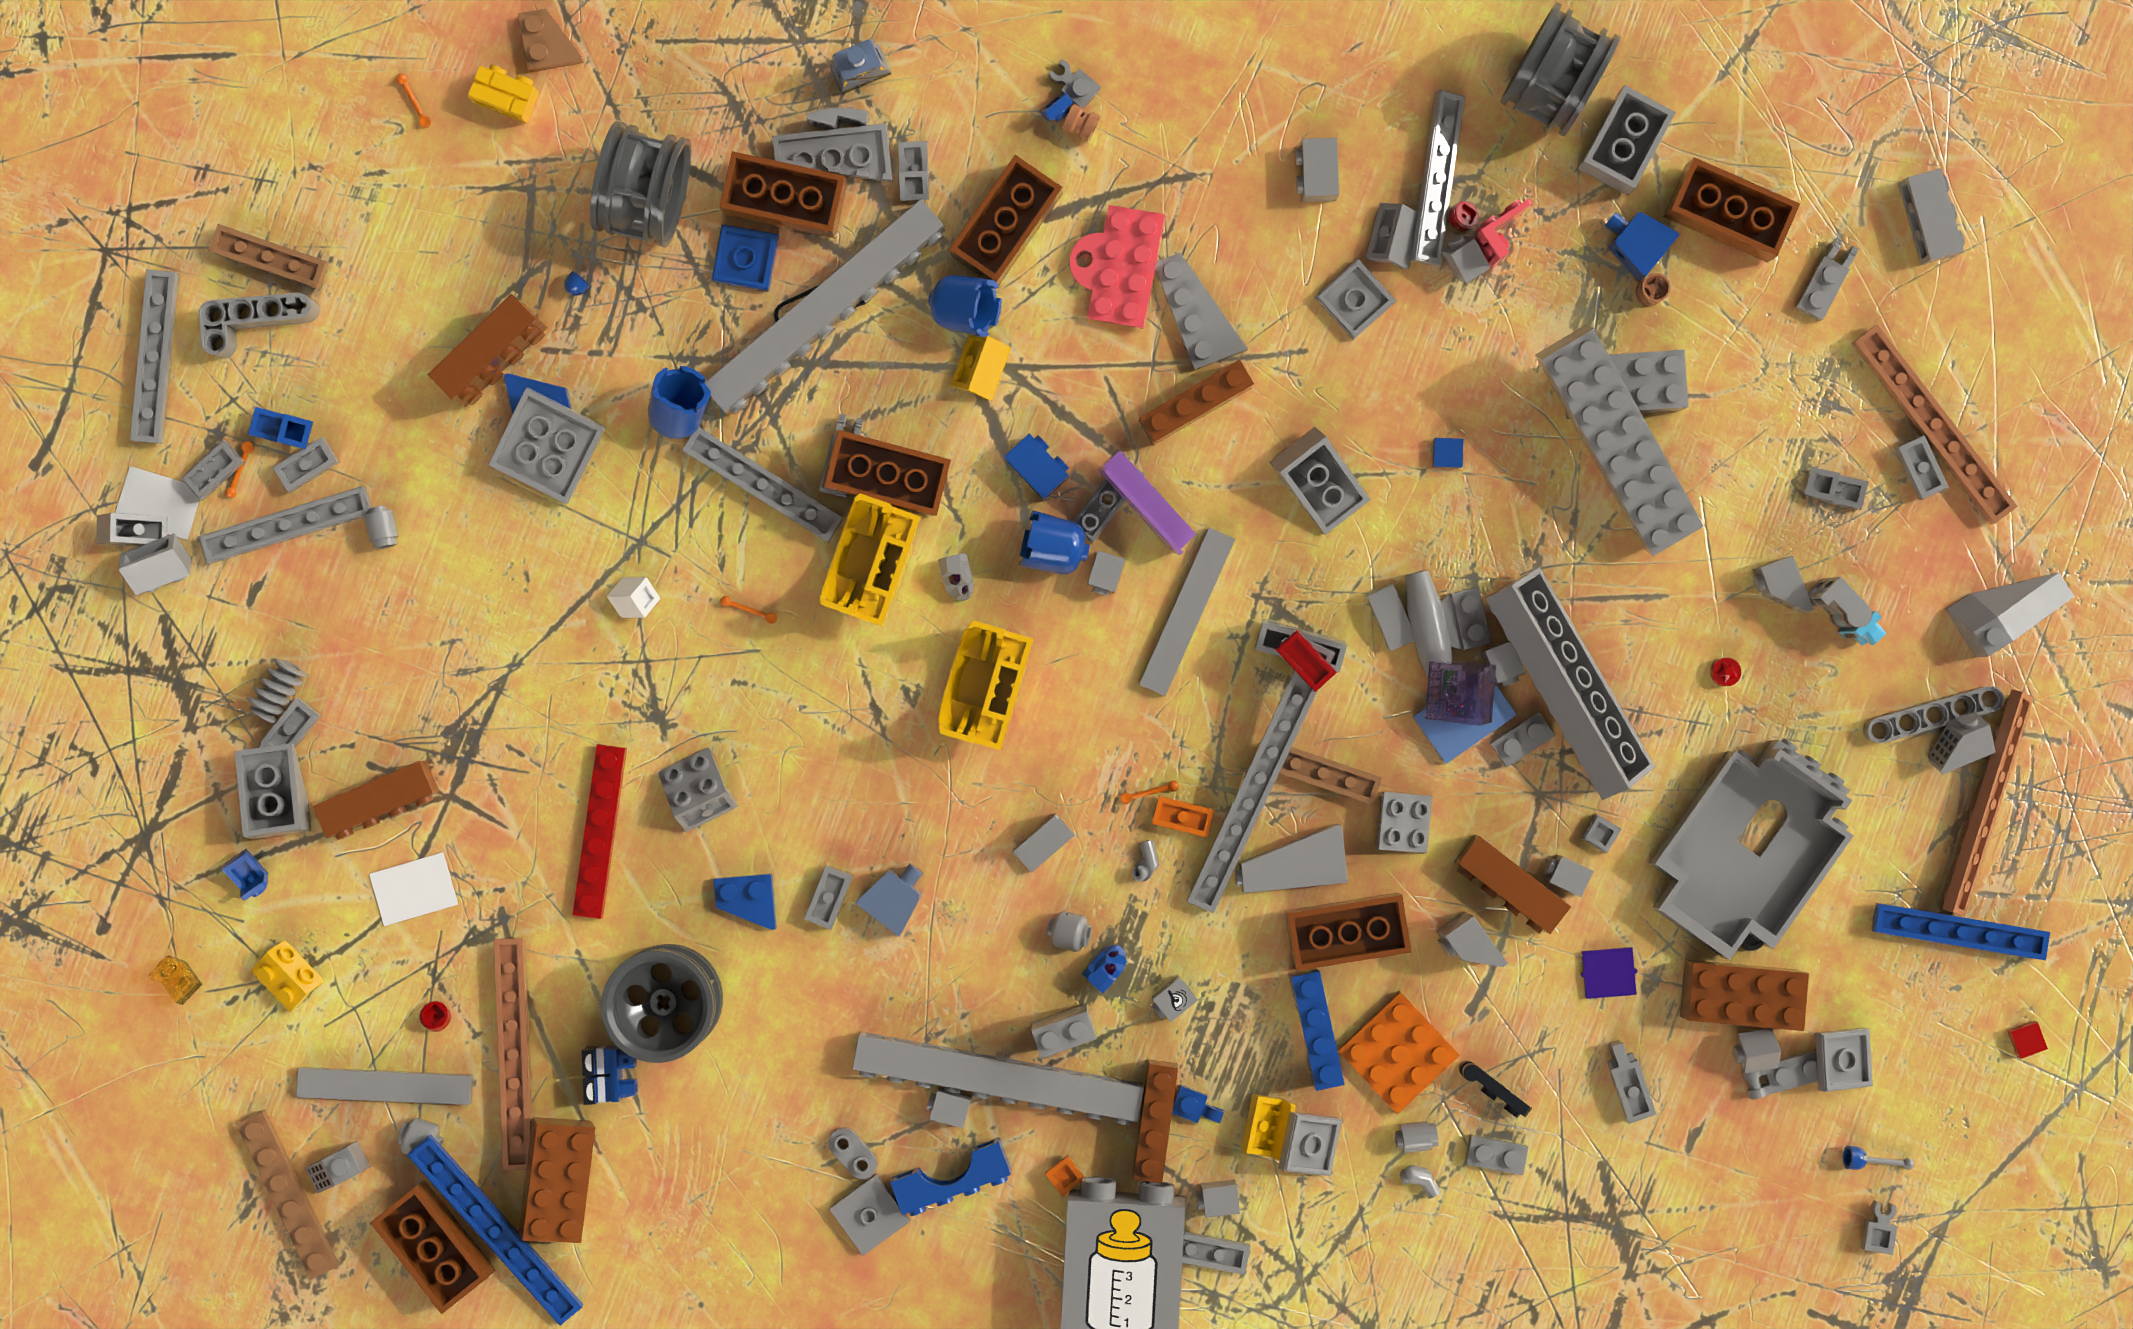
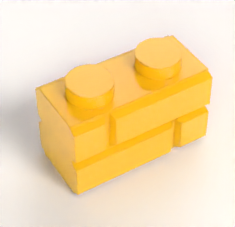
M490 64L489 68L480 65L468 93V98L477 105L527 123L539 95V91L532 85L533 81L521 75H517L516 79L506 75V70Z

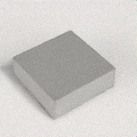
M1595 814L1582 834L1581 839L1607 854L1622 829Z

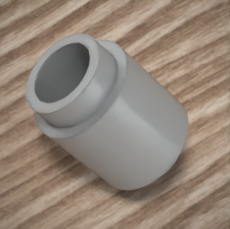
M386 506L369 508V514L364 515L369 541L373 543L374 549L396 546V538L399 536L393 510H387Z
M1427 1121L1400 1124L1399 1131H1395L1397 1149L1402 1148L1404 1154L1432 1150V1147L1439 1145L1435 1123L1428 1124Z

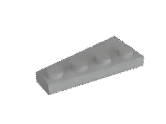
M886 123L772 136L775 161L849 177L893 182Z
M1181 253L1157 261L1156 273L1194 371L1248 350Z

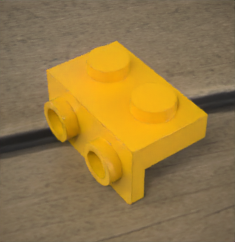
M282 941L267 951L251 970L258 980L263 983L289 1012L295 1010L310 992L323 983V979L287 941Z
M1252 1094L1241 1151L1248 1154L1271 1156L1280 1160L1290 1111L1295 1112L1296 1105L1283 1098Z

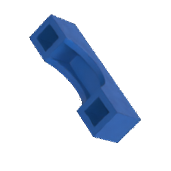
M1317 968L1289 973L1293 997L1303 1031L1313 1087L1316 1091L1345 1085L1320 971Z
M999 1137L974 1146L970 1165L957 1178L937 1180L929 1177L918 1167L892 1177L890 1184L901 1214L910 1213V1216H915L925 1212L928 1205L937 1203V1206H942L952 1202L955 1195L964 1193V1196L975 1194L981 1190L980 1186L988 1183H991L992 1186L1002 1184L1008 1180L1007 1176L1011 1175L1012 1169Z

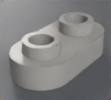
M849 1127L836 1129L829 1139V1147L832 1153L854 1177L858 1179L871 1177L878 1165L874 1152L853 1129ZM846 1139L849 1144L848 1147H840L838 1140ZM864 1160L867 1162L868 1167L860 1169L857 1166V1162Z

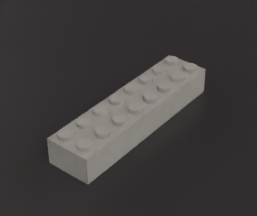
M1584 325L1537 353L1535 356L1644 549L1654 556L1704 527L1594 328Z
M1539 567L1521 576L1486 598L1492 613L1500 622L1507 639L1511 641L1521 663L1526 667L1536 689L1541 693L1548 705L1549 712L1559 724L1564 738L1571 745L1578 762L1585 769L1593 788L1598 792L1601 799L1604 800L1631 788L1654 769L1655 766L1541 568Z

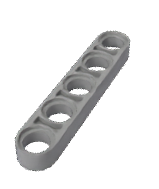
M1994 686L1975 688L1874 717L1865 723L1863 728L1864 735L1872 743L1890 742L1945 726L1949 722L1960 718L1963 715L1957 714L1954 710V704L1960 698L1964 699L1968 704L1965 714L1976 712L1979 715H1984L2000 709L2004 702V695L2000 689ZM1986 691H1991L1995 695V703L1991 707H1986L1982 703V695ZM1932 706L1940 711V719L1935 723L1930 722L1926 715L1927 710ZM1905 714L1909 715L1913 720V725L1908 731H1904L1899 726V719ZM1877 722L1882 723L1886 731L1885 735L1880 739L1875 738L1871 732L1872 726Z

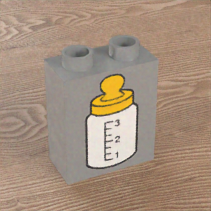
M1085 1177L1081 1179V1190L1072 1189L1069 1192L1061 1329H1179L1185 1196H1174V1184L1162 1181V1184L1141 1181L1139 1182V1193L1116 1192V1180Z

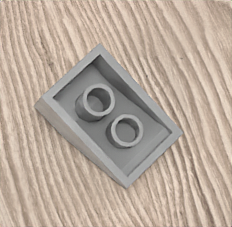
M1313 427L1270 461V464L1325 535L1370 501V498L1328 438L1316 427Z
M294 743L234 751L243 837L261 839L310 832L309 803Z

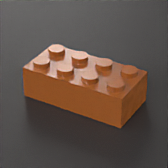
M732 151L719 208L725 215L836 239L848 182L844 175Z
M1014 155L949 248L950 255L984 279L994 280L1000 285L1063 195V187L1017 155Z
M1694 157L1685 165L1663 217L1768 263L1778 256L1800 203Z
M510 294L427 375L451 400L465 407L468 404L473 405L482 397V391L489 384L494 385L503 377V370L510 364L512 366L523 358V351L530 344L534 346L545 336L543 332L547 329V326L522 301Z
M837 430L822 488L853 496L861 493L890 503L895 507L929 516H937L951 459Z
M1398 892L1285 911L1293 966L1296 971L1412 953L1403 896Z
M1685 959L1680 1017L1688 1021L1804 1031L1809 973L1797 969Z
M532 1118L518 1231L522 1241L581 1243L596 1128L590 1120Z
M425 1180L370 1222L441 1314L461 1300L495 1271L494 1267Z

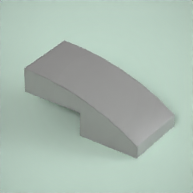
M827 108L810 112L807 116L810 126L825 130L839 129L840 122L854 126L869 125L871 119L868 111L853 108Z
M927 141L898 142L900 201L929 200Z
M1811 467L1804 495L1861 511L1869 481L1846 477L1837 472Z
M1391 583L1366 594L1387 648L1392 651L1413 642L1411 624L1394 585Z

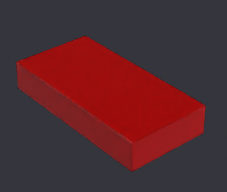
M1297 629L1275 649L1314 692L1318 691L1337 673Z

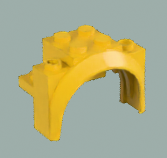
M859 493L853 501L821 591L820 604L883 627L891 602L896 599L914 548L912 542L921 516L895 508L890 503Z
M975 620L965 628L952 663L939 711L938 727L940 734L1001 751L1026 670L1033 638Z

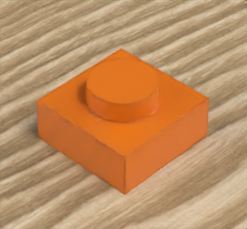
M1068 1154L1045 1172V1175L1062 1197L1079 1185L1082 1178H1085Z

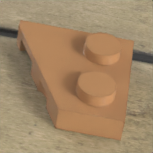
M547 9L518 13L529 72L584 63L582 56Z

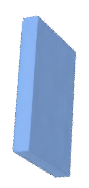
M1481 668L1466 679L1463 699L1438 698V701L1435 700L1412 717L1443 762L1447 764L1517 714L1485 668ZM1441 701H1445L1443 718H1440ZM1453 702H1457L1456 707H1453ZM1442 703L1441 716L1443 715V703ZM1453 711H1456V716H1452ZM1459 711H1463L1462 716H1459ZM1429 713H1437V717L1434 718L1432 717L1433 714H1430L1429 718Z

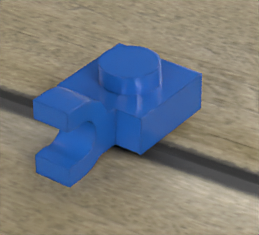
M1181 1085L1173 1105L1172 1114L1195 1123L1199 1122L1200 1116H1204L1220 1124L1224 1110L1206 1104L1207 1094Z

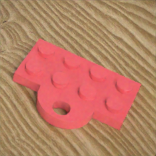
M1109 205L1104 232L1088 234L1075 244L1070 255V269L1080 285L1092 290L1088 319L1140 329L1145 328L1166 219L1165 214ZM1083 252H1089L1093 258L1092 263L1088 267H1080L1077 263L1078 256Z

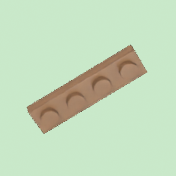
M217 224L208 250L214 254L318 290L321 288L329 265L324 260Z
M1291 747L1279 772L1280 774L1371 805L1374 804L1382 777Z

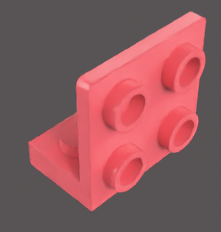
M1519 199L1499 214L1500 218L1497 219L1493 215L1481 223L1480 227L1475 230L1477 235L1474 238L1491 268L1498 265L1510 253L1507 249L1509 248L1508 241L1502 233L1497 234L1496 231L1521 216L1532 204L1530 199L1523 203Z

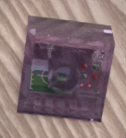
M1430 661L1425 719L1477 726L1491 723L1496 665L1474 662Z

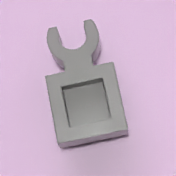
M1061 59L1059 66L1065 70L1064 74L1059 76L1050 71L1049 77L1057 84L1063 83L1065 86L1061 89V93H1067L1074 102L1073 104L1082 107L1084 110L1100 92L1101 86L1080 68L1073 74L1069 64Z
M1873 1200L1871 1211L1874 1215V1221L1865 1219L1861 1248L1866 1251L1893 1255L1897 1226L1890 1224V1220L1896 1215V1205L1888 1203L1887 1211L1881 1213V1203Z

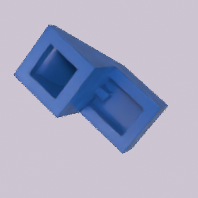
M255 407L248 435L306 449L313 421Z

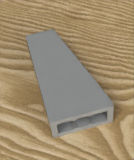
M1330 825L1239 862L1240 869L1235 870L1236 886H1242L1244 893L1348 883L1342 825Z

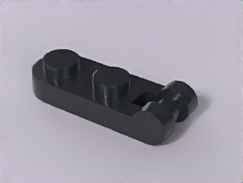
M1466 1060L1460 1064L1459 1072L1466 1080L1481 1083L1483 1085L1481 1091L1494 1101L1497 1097L1506 1103L1503 1108L1514 1117L1518 1118L1520 1114L1526 1117L1532 1110L1529 1105L1473 1062Z

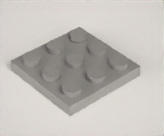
M527 387L488 465L568 504L606 427Z

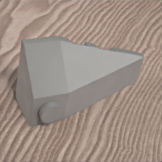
M2058 572L1971 593L1945 610L1975 657H1989L2016 640L2075 596Z

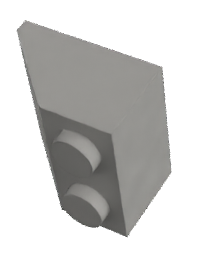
M1465 911L1437 931L1441 937L1437 940L1439 945L1451 957L1456 956L1463 961L1504 967L1508 964L1476 918Z

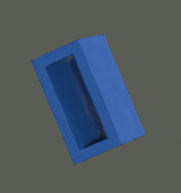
M1029 433L1004 456V459L1045 501L1069 478L1066 472L1069 467L1060 457L1056 456L1053 459L1046 451L1049 446L1039 435L1033 438Z

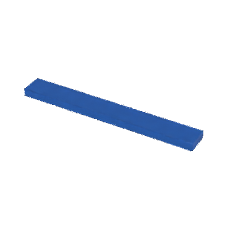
M432 1134L408 1152L407 1156L559 1326L583 1307V1303L534 1248L527 1241H522L517 1229Z

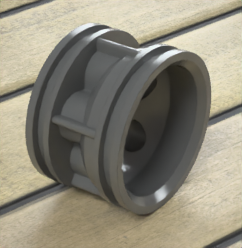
M1555 2L1512 76L1500 103L1505 105L1509 100L1514 103L1513 110H1519L1547 125V128L1550 130L1554 126L1560 128L1558 134L1564 137L1597 86L1619 44L1621 36L1614 34L1612 38L1606 36L1608 32L1606 28H1603L1599 34L1594 33L1583 27L1579 20L1571 17L1573 10L1568 9L1564 13L1560 10L1562 4Z
M615 121L605 137L595 171L590 203V223L592 229L600 232L605 228L608 234H618L642 240L648 244H653L656 240L658 246L666 248L676 231L687 191L692 154L690 139L681 137L677 142L675 135L668 134L664 141L649 138L647 134L639 132L636 125L630 124L626 128L624 122Z
M677 944L652 946L625 960L609 977L601 1000L603 1024L614 1044L627 1055L650 1063L673 1061L691 1052L713 1031L722 1012L723 989L715 968L697 951ZM657 963H664L671 968L672 978L669 981L661 982L655 978L653 969ZM692 980L698 984L700 989L698 999L691 1000L684 996L682 987L685 981ZM631 985H640L646 989L648 995L644 1003L635 1004L629 1000L628 989ZM668 995L671 1000L663 1007L660 1004L663 999L662 996ZM687 1013L691 1017L693 1026L690 1032L683 1033L677 1030L674 1024L677 1014ZM653 1015L658 1018L660 1028L656 1035L650 1036L642 1031L641 1021L643 1017Z

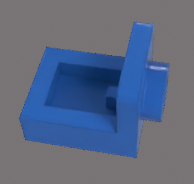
M247 849L222 865L224 873L241 890L240 897L244 901L251 896H259L267 888L268 872Z

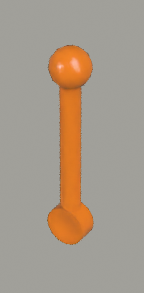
M402 73L398 74L396 81L403 86L419 116V124L423 128L430 127L431 120L424 115L407 84V76Z
M245 441L241 445L243 450L241 458L245 462L248 454L254 450V444L249 441ZM245 463L235 471L230 487L225 490V495L228 498H234L237 494L235 489Z
M723 596L720 599V604L723 607L732 606L762 617L770 624L777 621V615L773 612L767 614L734 602L729 596Z
M1172 780L1168 785L1133 794L1126 792L1121 795V801L1124 804H1128L1133 799L1167 790L1175 792L1179 789V783Z

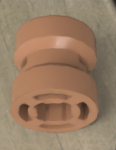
M1073 104L1065 119L1062 130L1069 134L1076 132L1080 139L1089 142L1097 127L1100 116L1093 112L1089 114L1084 113L1082 107Z
M1650 274L1637 285V299L1645 306L1657 305L1669 295L1671 289L1670 281L1663 274Z

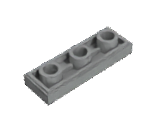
M1105 479L1073 522L1083 528L1085 538L1093 543L1125 500ZM1110 495L1113 498V502L1110 505L1104 504L1102 502L1103 496Z

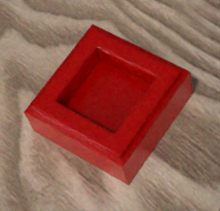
M2037 1021L2007 1030L2017 1058L2023 1059L2048 1049Z

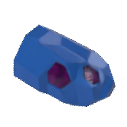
M1119 945L1108 946L1099 952L1082 971V975L1100 992L1104 993L1125 969L1127 963L1125 951Z

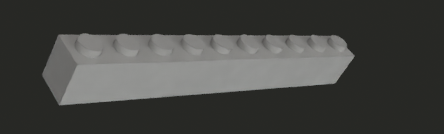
M922 199L919 200L707 380L705 384L711 391L710 396L727 415L731 412L736 414L747 405L746 399L752 394L757 396L769 386L768 381L775 375L780 377L791 367L789 363L797 356L802 358L807 355L813 348L811 344L819 337L821 340L828 337L835 330L833 326L839 320L846 321L857 311L854 308L861 301L867 303L878 293L877 288L884 282L889 284L900 275L898 270L906 263L909 266L914 264L922 256L920 252L926 246H935L944 237L942 233L945 231L942 222Z
M862 1031L858 1037L853 1070H858V1075L875 1078L876 1074L887 1076L888 1081L904 1083V1079L916 1081L915 1085L923 1088H932L933 1084L944 1086V1091L951 1093H960L961 1090L972 1091V1096L988 1099L989 1095L1001 1097L1000 1101L1010 1104H1017V1101L1021 1100L1029 1102L1028 1106L1037 1109H1045L1046 1105L1057 1107V1111L1064 1114H1074V1110L1086 1112L1085 1116L1088 1118L1101 1120L1103 1116L1113 1117L1114 1122L1124 1125H1130L1131 1121L1138 1122L1144 1090L1143 1083Z

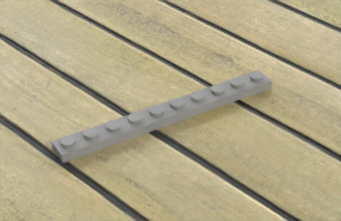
M1308 640L1330 664L1335 652ZM1295 670L1187 899V902L1211 913H1214L1317 693V691H1313Z

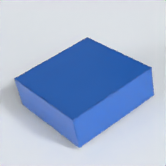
M1434 438L1433 467L1462 468L1464 439Z

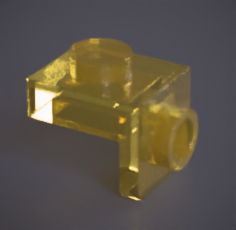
M172 956L165 957L149 974L151 980L162 983L174 1002L183 1005L203 985L186 961Z

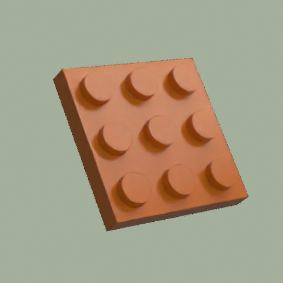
M1400 991L1337 1049L1397 1115L1460 1056Z

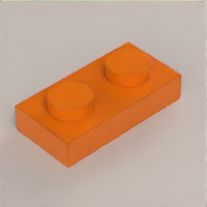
M1158 795L1152 824L1208 838L1215 810Z

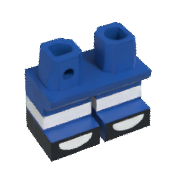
M587 1046L581 1050L582 1076H586L583 1078L584 1105H593L601 1102H619L623 1098L634 1096L638 1093L637 1078L623 1079L622 1069L635 1068L637 1059L627 1055L617 1046Z

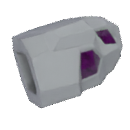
M967 553L938 559L946 592L950 597L959 601L968 600L973 593L974 583Z

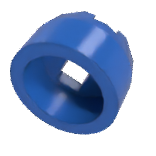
M573 270L564 281L566 291L574 296L583 294L590 287Z

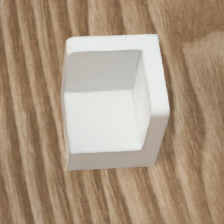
M624 577L607 595V598L622 618H645L661 599L646 577Z

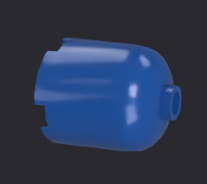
M961 275L943 277L937 282L928 299L933 320L940 327L948 330L987 337L989 335L988 329L991 325H997L1001 313L1002 299L996 298L995 290L999 288L998 283L991 279Z
M680 366L679 369L671 370L663 368L656 374L648 405L649 422L655 431L670 439H682L691 436L697 431L711 395V391L705 384L706 379L702 374L686 366Z
M1037 511L1031 512L1029 520L1032 521L1031 529H1025L1020 550V557L1023 558L1020 560L1019 566L1057 574H1070L1074 572L1079 566L1080 561L1087 560L1090 545L1085 544L1083 528L1069 520Z

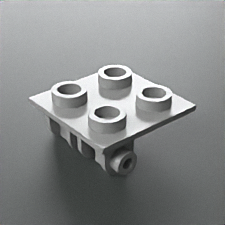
M1383 791L1382 797H1379V800H1381V814L1377 816L1380 817V823L1377 822V826L1380 827L1378 828L1377 840H1375V843H1378L1377 849L1427 853L1432 796Z

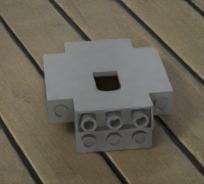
M1786 739L1781 741L1771 740L1754 764L1752 763L1754 759L1742 750L1738 752L1727 751L1649 861L1652 866L1672 879L1652 908L1724 959L1730 960L1748 934L1757 941L1761 940L1765 947L1774 949L1854 836L1847 831L1848 826L1835 817L1832 820L1830 819L1837 809L1846 810L1852 802L1847 797L1850 790L1843 786L1844 780L1834 773L1826 774L1819 769L1821 764L1807 755L1805 758L1795 752L1797 747ZM1768 800H1776L1785 808V820L1760 856H1757L1739 843L1737 839L1761 805Z

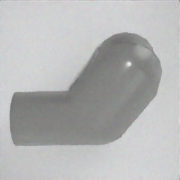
M1153 840L1139 843L1143 857L1132 870V877L1136 881H1147L1159 866Z
M1410 1165L1406 1169L1401 1170V1181L1407 1185L1410 1183L1421 1185L1428 1199L1436 1197L1441 1193L1428 1169Z

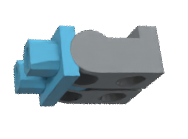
M1842 577L1822 578L1808 592L1812 606H1821L1829 614L1832 624L1841 628L1838 633L1843 638H1854L1860 645H1865L1866 643L1875 645L1886 634L1877 623L1882 617L1876 611H1871L1870 607Z

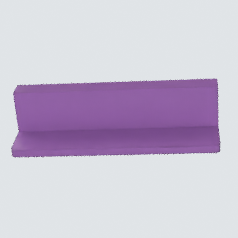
M1117 450L1097 470L1174 554L1181 555L1183 553L1181 548L1196 533L1120 450Z

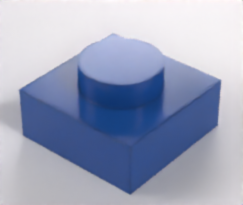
M1060 93L1039 112L1046 121L1055 119L1058 122L1069 113L1068 107L1074 102L1067 93Z

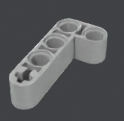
M302 293L206 301L199 309L202 347L207 353L218 358H229L235 353L237 347L235 329L313 322L319 315V305L315 300ZM274 304H278V313L270 317L269 309ZM249 306V316L246 319H241L242 309ZM290 306L293 308H302L301 312H299L295 309H290ZM220 309V319L213 322L212 315L214 311ZM222 337L224 341L222 348L215 350L216 340Z

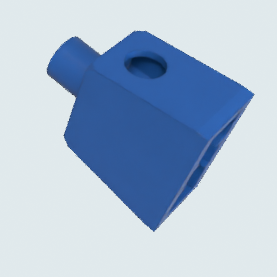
M1615 212L1605 224L1608 229L1617 235L1609 246L1610 251L1637 281H1641L1648 275L1680 235L1675 230L1642 212L1634 215L1629 222Z

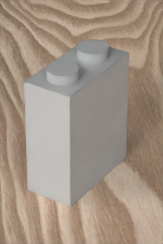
M1087 1003L1032 1022L1031 1031L1041 1058L1097 1039L1096 1029Z

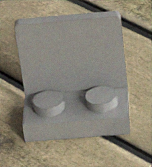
M710 748L697 752L658 773L673 816L686 832L738 807L734 796L723 782Z

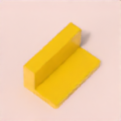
M968 334L950 386L958 390L974 393L987 400H992L1007 361L1010 347L989 336L979 337Z

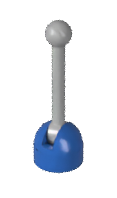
M1846 1146L1843 1152V1164L1846 1169L1859 1170L1864 1168L1867 1162L1903 1166L1907 1170H1911L1914 1167V1161L1910 1158L1895 1160L1867 1157V1153L1862 1148L1856 1146Z

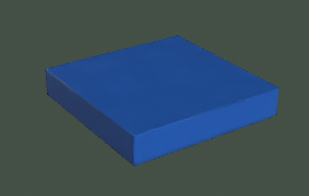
M722 224L712 281L769 292L779 235Z

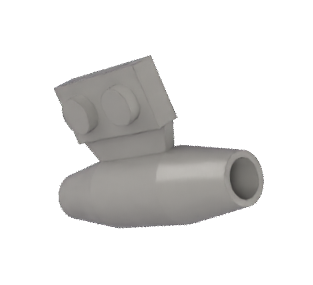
M1423 570L1405 575L1407 611L1418 658L1430 687H1436L1441 685L1443 664H1452L1451 647L1466 650L1490 644L1491 640L1479 587L1450 593L1440 601L1429 571ZM1434 663H1439V670L1433 669ZM1432 672H1440V675L1436 673V676L1439 677H1432ZM1439 680V685H1431V681Z

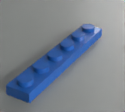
M1876 903L1871 930L1878 933L2045 961L2050 932L1881 903Z

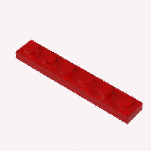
M597 744L572 914L575 916L603 918L627 748L603 744Z

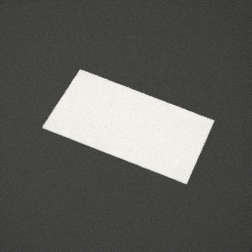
M129 466L115 513L168 517L167 534L175 533L177 537L188 540L200 500L184 482Z
M443 852L369 874L384 926L458 905Z

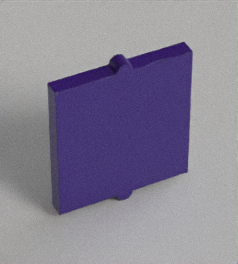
M1633 947L1581 951L1583 964L1581 977L1584 978L1586 999L1637 995L1635 974L1638 971L1634 968Z

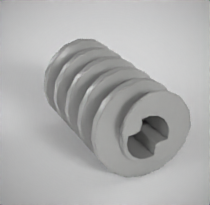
M276 658L273 661L278 669L267 668L271 679L260 678L265 687L262 689L254 686L253 688L258 697L247 696L246 698L251 704L250 709L256 715L271 723L276 722L273 714L280 715L283 712L279 704H289L290 700L286 695L294 696L296 694V690L292 685L299 687L303 684L299 676L308 677V674L296 665Z

